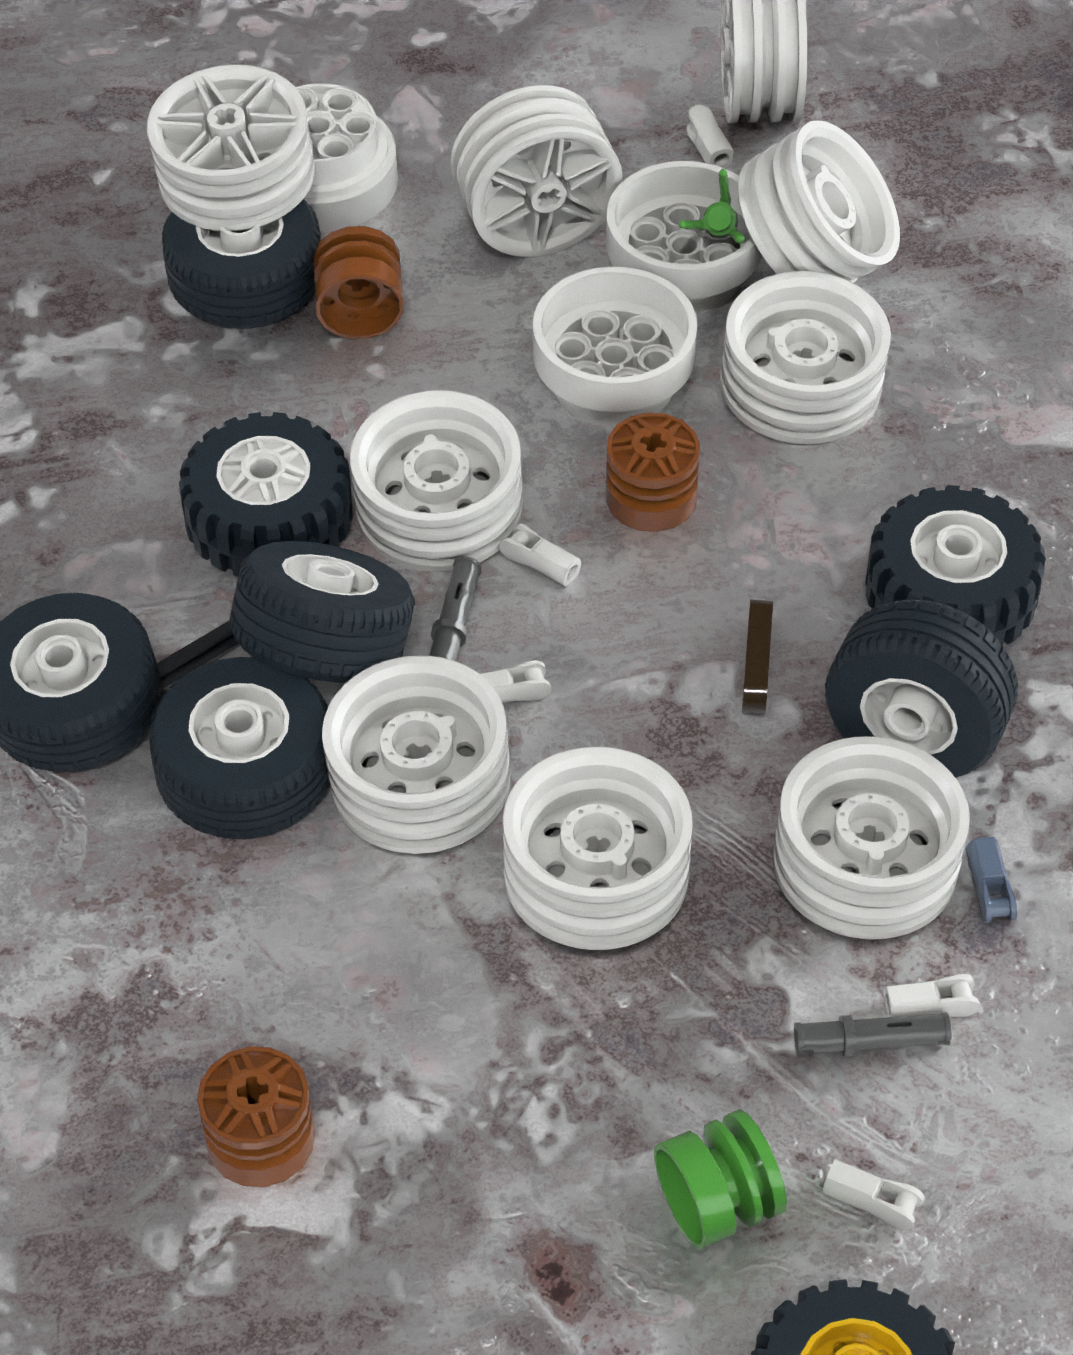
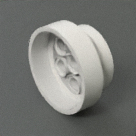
M307 84L296 87L306 107L315 164L313 183L304 199L316 213L320 232H333L368 221L388 205L397 188V154L392 132L375 115V111L367 99L349 88L333 84Z
M673 161L652 165L627 177L618 185L609 199L606 212V250L613 267L640 269L668 280L685 294L696 314L716 309L728 302L736 294L741 283L752 275L762 258V254L749 233L741 211L738 194L739 175L725 169L729 180L730 206L737 212L739 218L737 229L745 238L743 243L736 242L731 236L725 238L716 237L707 229L703 231L683 229L678 225L681 220L703 219L706 209L711 204L720 201L719 171L724 168L695 161Z
M599 267L570 275L559 281L544 294L534 312L533 359L537 373L545 385L555 393L560 404L568 412L592 424L616 426L631 416L644 413H659L669 403L672 395L686 383L695 365L697 318L691 302L674 284L644 270L629 267Z

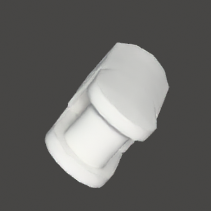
M703 105L692 106L688 113L691 122L686 127L687 135L697 147L705 163L724 169L732 164L734 150L718 127L712 111Z
M518 523L512 530L513 535L510 538H503L499 542V549L507 559L528 566L565 587H568L579 574L581 568L580 558L545 540L525 524Z
M532 660L508 669L480 674L496 690L502 704L513 701L541 700L547 697L552 690L550 682L543 677L546 673L545 665L538 660Z
M958 974L927 982L885 986L884 1006L887 1017L941 1014V1012H947L949 1017L971 1016L981 1008L979 999L973 997L971 992L975 986L974 979L968 974ZM952 996V998L941 999V997Z
M834 1159L822 1191L823 1195L868 1212L902 1230L912 1229L915 1223V1218L912 1215L915 1207H920L925 1199L923 1193L912 1185L879 1177L837 1159ZM881 1195L894 1200V1203L891 1204L881 1200Z

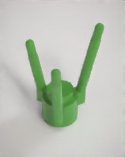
M721 169L719 171L720 201L711 204L706 209L703 219L681 220L678 225L683 229L699 231L707 229L716 237L725 238L731 236L736 242L743 243L745 238L737 229L739 223L737 212L730 206L731 196L727 171Z

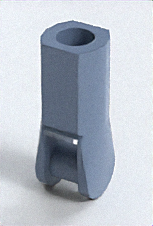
M995 837L973 839L968 843L966 853L983 923H991L993 917L1007 916L1009 921L1016 920L1017 902L1007 876L998 840ZM1001 894V897L990 898L989 895Z

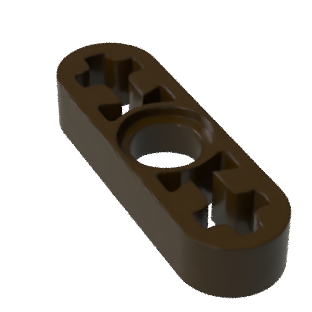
M750 599L742 713L764 715L766 713L773 601Z

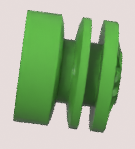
M741 1109L724 1116L723 1123L715 1119L705 1124L704 1143L697 1134L689 1130L654 1147L656 1172L666 1201L684 1235L699 1250L736 1234L737 1223L735 1215L743 1224L750 1228L761 1223L763 1216L771 1219L786 1212L787 1198L785 1186L777 1161L758 1125L748 1113Z

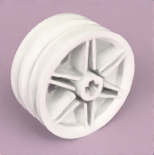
M721 0V76L727 123H737L739 115H745L747 123H755L760 117L762 108H765L771 122H780L783 114H788L790 121H800L804 111L807 81V17L805 0Z
M223 65L203 69L185 76L168 87L157 98L149 112L147 135L161 196L175 215L190 224L220 231V227L226 228L228 231L251 229L255 225L262 226L279 219L293 210L304 199L311 188L315 175V164L305 103L297 88L289 80L273 71L249 65Z
M535 85L523 87L491 100L465 123L455 140L451 153L450 165L453 180L479 235L494 249L513 256L536 257L559 252L588 237L606 220L609 199L623 180L619 159L591 106L578 94L557 86ZM564 141L569 142L566 146L563 147Z
M819 120L808 122L797 131L783 138L779 143L770 146L761 154L751 158L743 166L738 182L741 211L755 245L776 274L792 271H812L830 274L854 283L858 278L888 263L896 255L900 241V227L890 191L868 154L850 135L839 127Z
M792 271L768 276L753 283L735 299L726 320L720 375L721 391L726 404L734 415L749 428L764 436L782 442L820 444L835 441L852 434L868 422L880 402L891 342L888 319L880 305L865 290L845 279L830 274L812 271Z
M431 390L412 393L390 401L372 413L360 426L354 437L350 450V465L357 521L367 542L374 550L388 560L420 571H453L454 560L458 557L468 556L476 559L478 562H482L500 550L499 542L503 538H510L513 535V528L520 523L523 512L520 441L517 432L508 418L490 403L478 397L456 391Z
M419 655L390 659L375 664L350 679L337 692L326 711L322 727V740L333 801L345 824L365 841L380 848L400 853L421 854L438 852L453 848L474 838L487 828L502 810L511 785V765L505 710L496 690L483 676L473 669L456 661L434 656Z
M852 737L830 742L811 751L795 765L782 789L773 851L774 872L782 892L795 909L807 919L826 930L848 937L873 940L888 939L912 933L926 926L946 908L956 888L970 823L969 807L964 791L953 774L936 758L915 746L901 741L881 737ZM842 803L839 809H835L833 805Z
M585 747L567 750L550 756L530 768L512 788L503 813L504 881L508 898L517 914L526 924L542 936L554 942L579 949L608 950L626 947L643 941L659 932L675 917L688 891L693 824L691 807L683 789L670 773L660 765L639 754L617 748ZM639 825L645 828L647 832L637 834L634 829ZM551 829L555 837H548L545 835V832Z

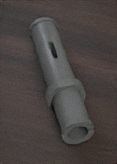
M461 556L454 560V567L445 594L440 618L432 626L430 635L433 643L429 656L456 661L459 648L466 643L468 631L465 625L482 567L476 559L468 556Z
M947 1012L853 1020L851 1015H842L839 1017V1021L794 1023V1044L798 1056L840 1051L843 1056H854L856 1050L950 1045L952 1039L951 1022Z

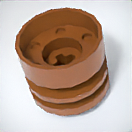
M348 226L329 233L319 241L314 254L316 316L323 327L337 336L349 339H370L385 334L397 325L403 314V290L400 252L394 240L378 229L366 226Z
M639 414L617 424L608 436L606 503L610 513L623 525L638 531H664L673 529L688 520L695 510L700 442L695 431L683 420L668 414Z
M252 1046L228 1052L209 1067L200 1081L197 1103L203 1125L205 1143L212 1165L224 1178L249 1187H267L284 1182L301 1170L313 1151L315 1136L309 1086L303 1069L285 1053L271 1047Z

